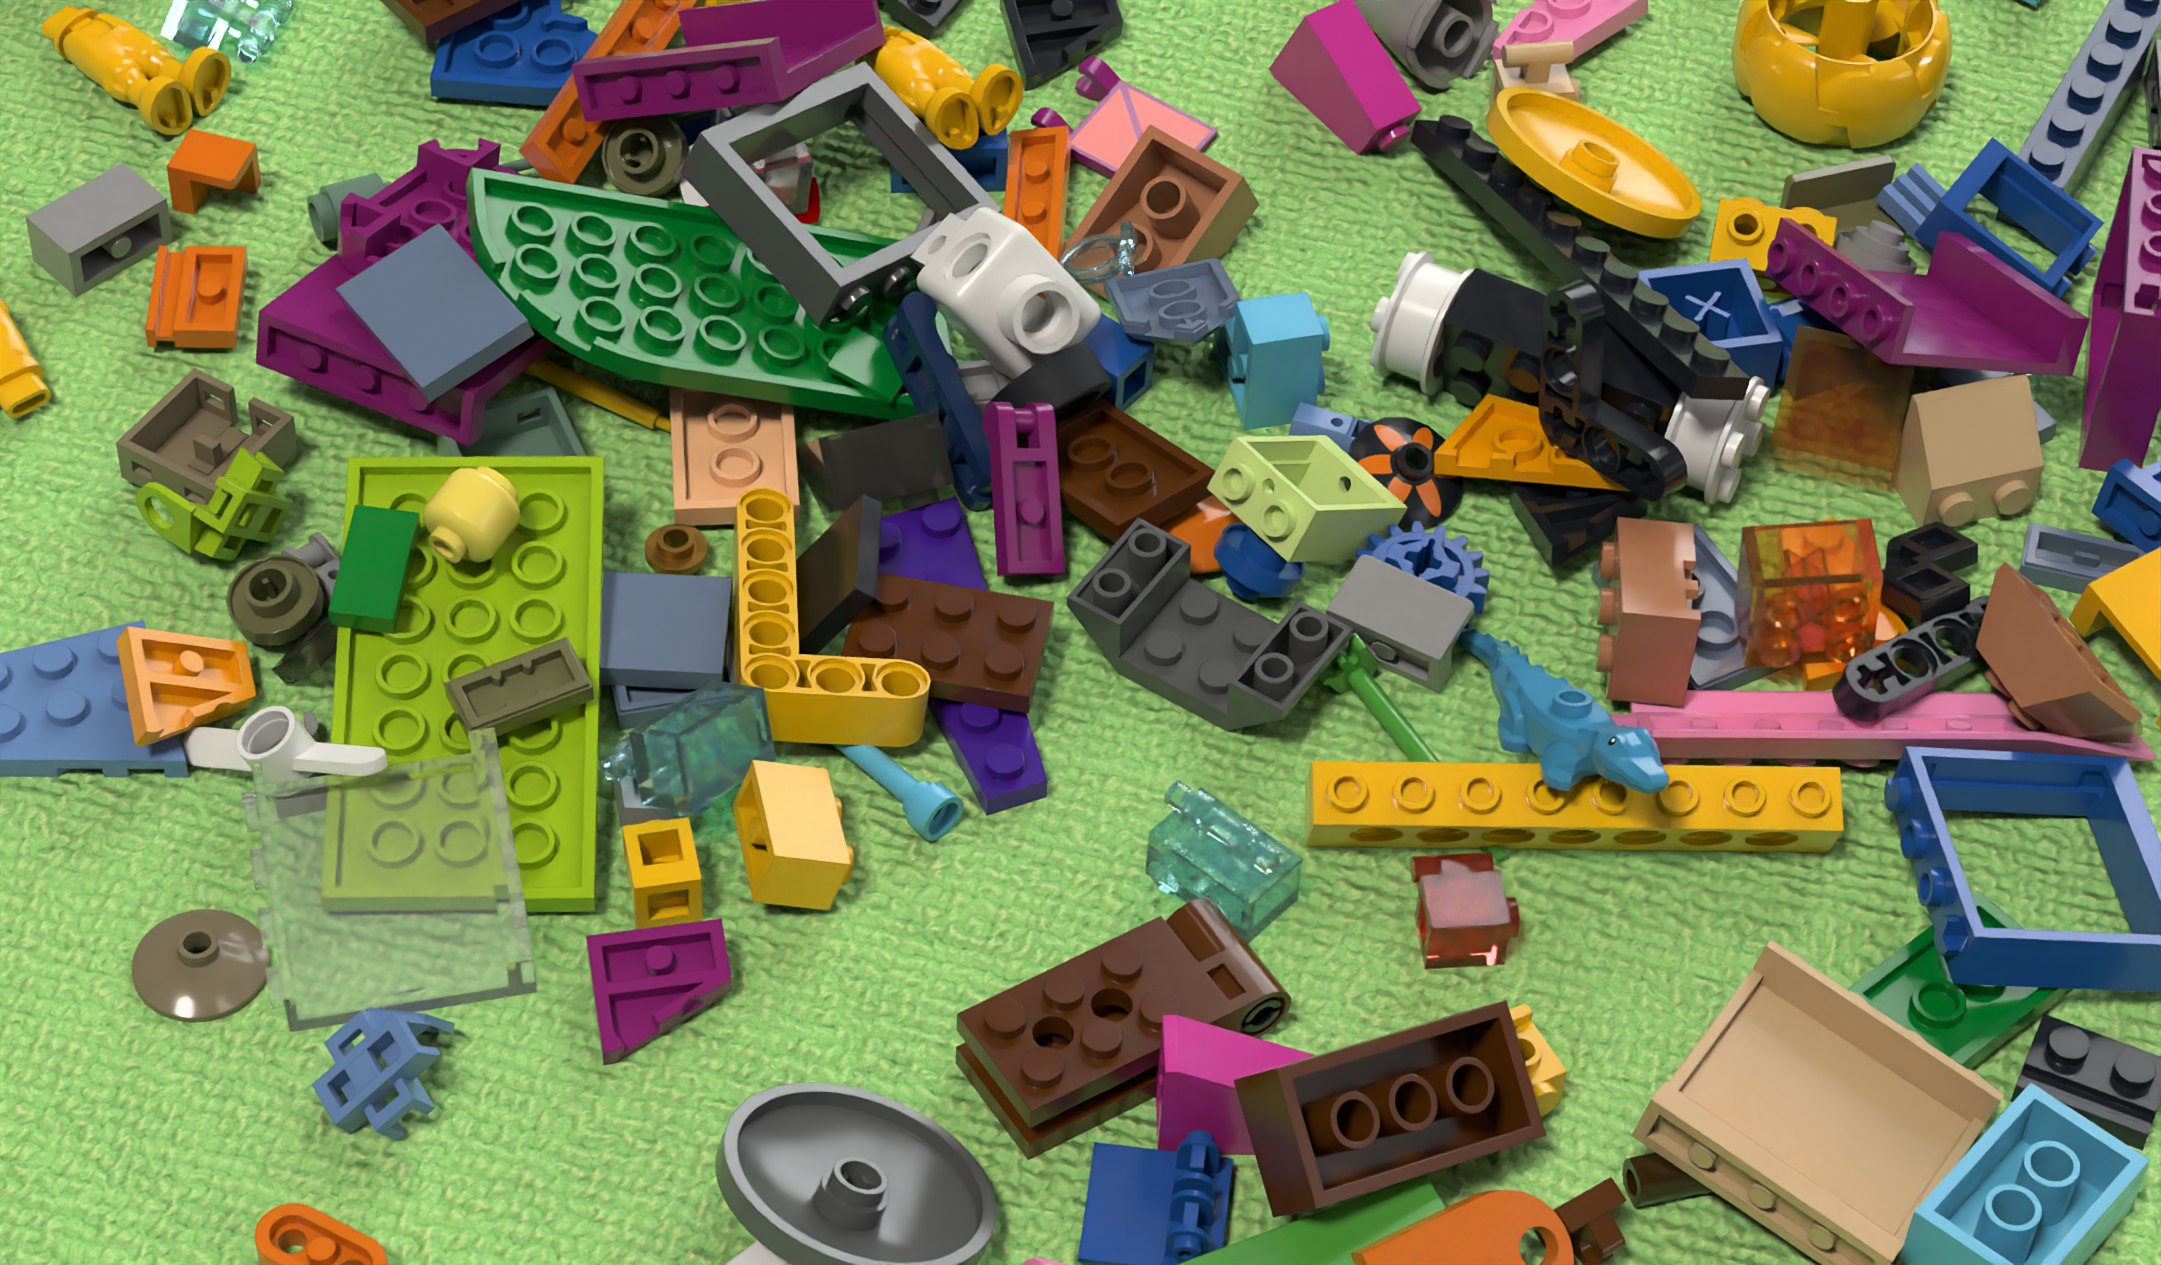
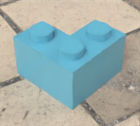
M1307 292L1288 295L1280 294L1236 302V312L1233 320L1214 332L1213 349L1244 431L1291 424L1300 402L1316 406L1317 395L1323 394L1325 391V376L1321 356L1323 351H1328L1330 348L1329 327L1324 315H1316Z

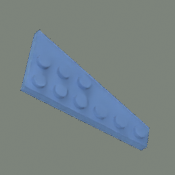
M144 620L0 653V777H60L67 769H102L104 777H129L130 769H164L165 777L189 778L185 755L178 735L145 747L135 746L116 640L127 626L146 629Z

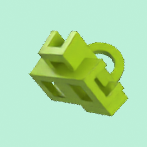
M242 447L238 450L226 474L217 478L215 485L218 488L208 505L189 502L157 482L145 484L137 490L135 497L137 508L143 519L165 539L188 554L197 550L212 558L233 562L247 539L271 543L293 502L275 490L285 472L262 452L257 451L254 457L248 450ZM151 497L165 504L173 517V524L165 521L158 515L152 505Z

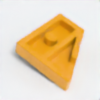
M127 626L116 640L135 746L145 747L195 727H200L244 711L256 697L246 642Z

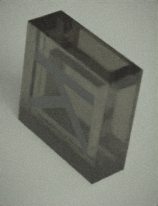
M329 616L316 623L301 636L271 670L286 685H293L319 670L336 651L338 626H330Z

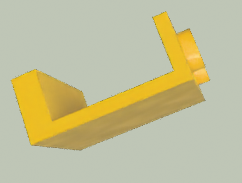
M2161 547L2089 583L2069 617L2071 623L2083 637L2112 623L2160 682ZM2160 714V716L2158 717V719H2157L2156 722H2155V723L2159 726L2160 729H2161V714Z

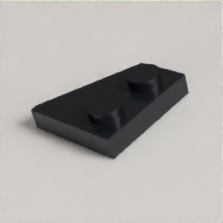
M1000 0L999 8L1025 91L1036 89L1122 34L1123 19L1117 0Z
M1521 481L1510 483L1509 504L1551 567L1565 563L1615 533L1617 517L1640 519L1647 515L1648 500L1639 497L1631 491Z

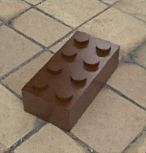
M1507 1000L1459 1012L1234 1079L1273 1218L1318 1209L1546 1136Z

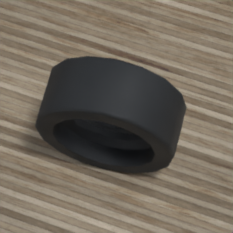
M1087 342L1078 343L1059 351L1025 371L1002 388L990 402H1010L1013 408H1025L1029 402L1050 403L1054 410L1056 424L1091 405L1111 387L1112 381ZM1017 433V444L1027 439L1024 433Z

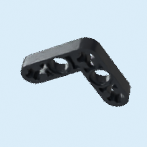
M1575 280L1550 291L1545 297L1543 305L1538 409L1539 421L1544 433L1557 447L1650 502L1659 501L1682 489L1686 484L1688 473L1686 462L1679 449L1668 439L1601 400L1606 317L1605 307L1600 295L1593 286L1583 280ZM1566 353L1574 363V366L1577 371V376L1574 374V372L1569 366ZM1607 432L1614 440L1616 448L1618 450V454H1616V452L1611 447L1607 437Z

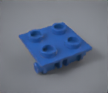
M1203 1130L1189 1132L1186 1139L1179 1143L1177 1152L1094 1142L1078 1262L1097 1265H1177L1223 1248L1233 1159L1219 1157L1220 1149L1214 1143L1213 1135Z

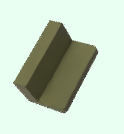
M1889 154L1790 174L1785 179L1779 208L1791 210L1795 207H1809L1820 211L1824 216L1837 218L1834 240L1838 231L1854 232L1856 226L1869 227L1872 220L1884 222L1902 231L1904 236L1901 242L1905 243L1907 232L1875 201L1880 191L1889 183L1892 184L1896 163Z

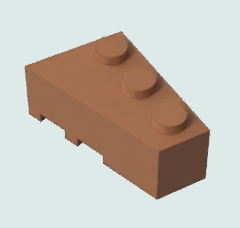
M1617 517L1613 542L1602 541L1598 579L1609 580V588H1600L1597 625L1608 626V634H1599L1596 672L1607 673L1606 699L1684 706L1701 623L1700 610L1692 609V599H1697L1699 592L1698 581L1692 580V570H1695L1696 566L1693 524Z

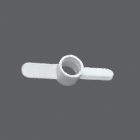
M271 706L258 711L243 724L240 730L195 727L186 734L182 745L185 759L190 765L255 772L269 789L275 791L292 789L307 780L313 772L366 776L380 772L388 766L386 753L382 748L316 742L292 711L283 706Z

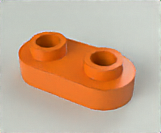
M289 1203L277 1206L260 1219L255 1229V1243L261 1265H388L385 1250L376 1240L305 1204ZM298 1245L304 1247L296 1253L284 1252L290 1246Z

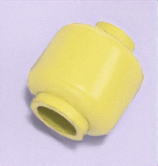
M479 466L476 469L459 468L454 471L424 507L423 520L428 531L431 533L428 537L429 544L440 556L454 563H458L461 559L476 563L489 560L518 526L520 510L516 503L518 500L516 489L503 475L489 467Z

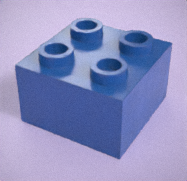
M1747 258L1638 271L1639 278L1653 291L1666 296L1669 299V305L1683 318L1695 322L1700 327L1699 332L1712 344L1728 351L1731 355L1730 360L1749 377L1757 376L1762 378L1764 386L1770 388V392H1773L1784 340Z

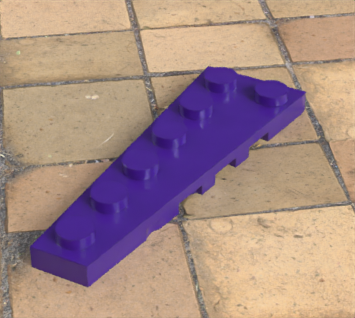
M956 496L882 517L878 562L879 573L987 590L963 512ZM928 697L927 706L986 816L1047 797L1048 780L1026 713Z

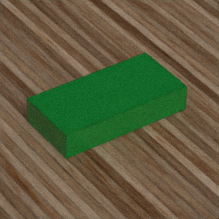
M355 505L328 609L330 626L395 634L421 529L419 513Z

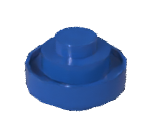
M1243 523L1229 524L1223 529L1214 545V557L1227 578V585L1233 592L1249 600H1258L1260 597L1279 598L1290 596L1295 592L1305 575L1304 562H1287L1248 525Z

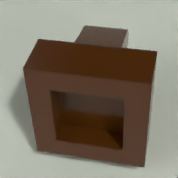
M1612 1177L1554 1209L1569 1234L1573 1254L1583 1265H1601L1614 1256L1613 1253L1626 1244L1612 1215L1627 1200ZM1535 1229L1534 1232L1546 1249L1544 1238Z

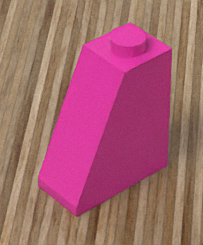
M1340 0L1305 16L1269 68L1273 77L1357 155L1379 146L1382 152H1385L1402 143L1410 136L1411 132L1408 127L1422 110L1353 0Z
M1163 1015L1155 1093L1157 1150L1177 1152L1179 1143L1186 1139L1189 1132L1203 1130L1213 1135L1214 1143L1220 1149V1155H1255L1234 1079L1315 1055L1179 1015Z

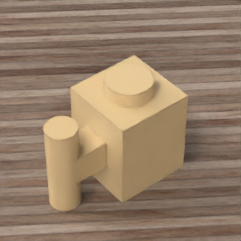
M1572 40L1502 46V59H1495L1489 96L1490 108L1500 91L1509 87L1540 89L1580 103L1577 78L1575 76L1569 77L1564 64L1572 63L1574 60Z

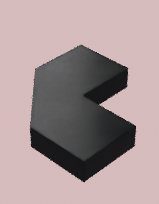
M1938 521L1893 537L1888 542L1885 569H1882L1880 600L1920 623L1969 605L1970 584L1951 573L1978 563V543Z

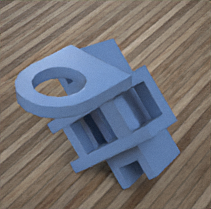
M370 1007L368 1011H359L324 1042L336 1064L312 1084L334 1125L352 1134L369 1120L375 1132L397 1141L401 1139L405 1132L398 1121L412 1108L427 1115L435 1109L434 1104L417 1076L441 1055L436 1047L419 1045L416 1038L422 1032L453 1035L455 1023L422 1013ZM363 1032L365 1038L354 1047L352 1041ZM381 1056L388 1066L384 1070L377 1060ZM396 1089L399 1095L388 1104L385 1097ZM342 1093H344L348 1100L344 1105L339 1098Z

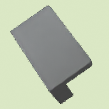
M1363 554L1359 557L1327 607L1326 615L1353 628V634L1357 633L1377 659V666L1440 694L1451 676L1452 647L1473 614V602L1372 556ZM1349 641L1341 650L1344 651L1347 649Z

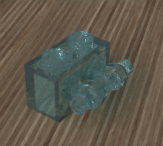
M174 0L160 34L192 51L201 46L219 50L227 35L231 34L237 37L239 41L235 52L236 57L242 63L253 64L259 56L267 54L276 40V27L285 24L293 11L294 4L292 0ZM248 4L256 8L257 15L244 9L245 5Z
M712 680L629 731V736L615 745L613 754L602 760L601 769L604 776L611 782H618L626 776L631 778L637 777L642 805L668 809L676 816L700 814L708 810L710 803L731 789L741 787L752 760L776 761L764 688Z
M1176 781L1169 787L1164 796V802L1175 810L1149 831L1145 874L1150 876L1162 891L1170 895L1175 894L1186 903L1199 898L1213 900L1249 944L1298 900L1303 858L1202 787L1195 792L1181 781Z

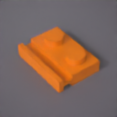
M158 245L145 327L148 347H157L158 341H174L175 347L184 348L237 347L248 269L246 247L186 246L185 252H168V246Z

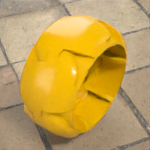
M1744 0L1738 13L1731 52L1737 86L1744 96L1751 97L1756 113L1766 123L1783 134L1806 143L1851 146L1852 149L1882 145L1906 135L1917 126L1924 114L1931 112L1938 102L1945 85L1953 44L1949 17L1945 12L1939 10L1937 0ZM1816 46V53L1809 51L1804 47ZM1868 46L1881 51L1890 57L1891 60L1878 62L1866 56Z

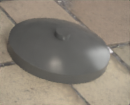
M817 1082L785 1084L766 1089L748 1098L737 1107L727 1123L717 1149L715 1172L720 1191L729 1209L752 1236L777 1256L792 1265H977L984 1254L995 1227L997 1210L993 1189L986 1174L972 1154L948 1131L928 1117L900 1102L867 1090Z

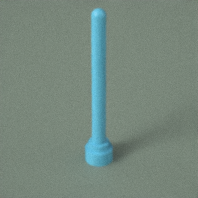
M833 744L903 802L902 807L903 811L907 814V823L927 840L936 841L942 838L957 824L963 811V801L942 783L919 782L876 746Z

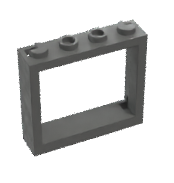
M865 61L813 83L781 102L767 103L700 132L680 171L685 179L819 326L847 312L854 316L869 301L885 295L886 298L894 297L911 281L917 279L922 269L910 256L942 221L841 268L755 174L749 165L851 120L943 220L949 213H952L967 221L976 210L982 207H989L999 213L1003 210Z

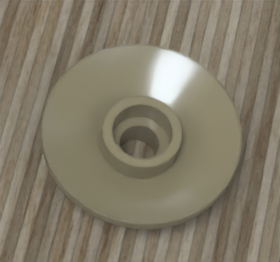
M216 909L191 910L163 920L143 937L135 950L132 960L133 983L142 1001L153 1011L164 1017L194 1023L221 1019L247 1006L263 989L270 971L269 949L261 932L245 918L231 912Z

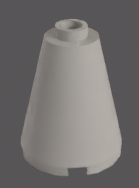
M1353 0L1377 36L1418 80L1431 87L1446 89L1453 87L1447 82L1454 80L1460 75L1466 79L1471 77L1490 55L1492 45L1498 35L1499 22L1492 19V4L1498 6L1496 0Z

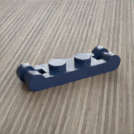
M911 292L905 296L897 308L896 315L891 317L883 329V343L959 499L969 509L982 511L987 509L993 502L989 439L983 430V415L973 405L960 379L958 364L955 358L947 352L932 322L937 314L936 304L924 293Z

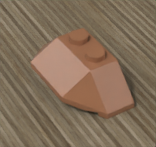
M2004 562L1996 571L1975 646L1991 667L1985 673L1986 678L2001 693L2011 699L2007 704L2008 708L2018 719L2034 731H2037L2043 724L2055 734L2096 742L2134 743L2142 735L2141 712L2129 700L2057 608L2050 596L2008 563Z

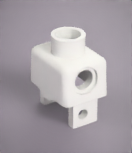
M989 207L979 208L967 221L949 213L910 256L922 269L917 277V287L920 292L926 294L934 301L936 308L964 339L975 347L999 372L1012 379L1017 378L1028 369L1059 351L1081 343L1101 319V309L1097 302L1024 226ZM981 261V263H980L972 272H970L971 269H972L978 262ZM1043 292L1047 300L1039 297L1036 294Z

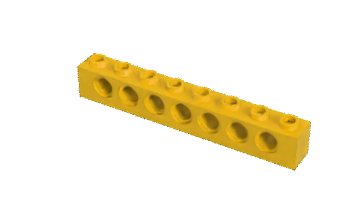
M1312 761L1305 782L1306 847L1480 849L1484 845L1486 847L1498 845L1503 849L1828 853L1844 831L1840 767L1663 765L1669 776V785L1661 792L1646 794L1621 783L1608 780L1600 774L1583 777L1580 782L1571 787L1570 791L1551 788L1541 779L1540 763Z

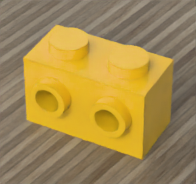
M1738 197L1733 200L1720 198L1708 263L1747 258L1764 296L1778 299L1795 296L1765 274L1768 264V249L1771 242L1775 239L1780 218L1793 219L1831 247H1833L1837 218L1824 216L1820 211L1809 207H1795L1788 210L1765 206L1760 200L1750 197Z
M752 760L732 805L753 902L829 910L841 884L845 885L850 880L853 871L854 854L852 847L845 843L841 826L842 805L840 799L834 797L828 769Z

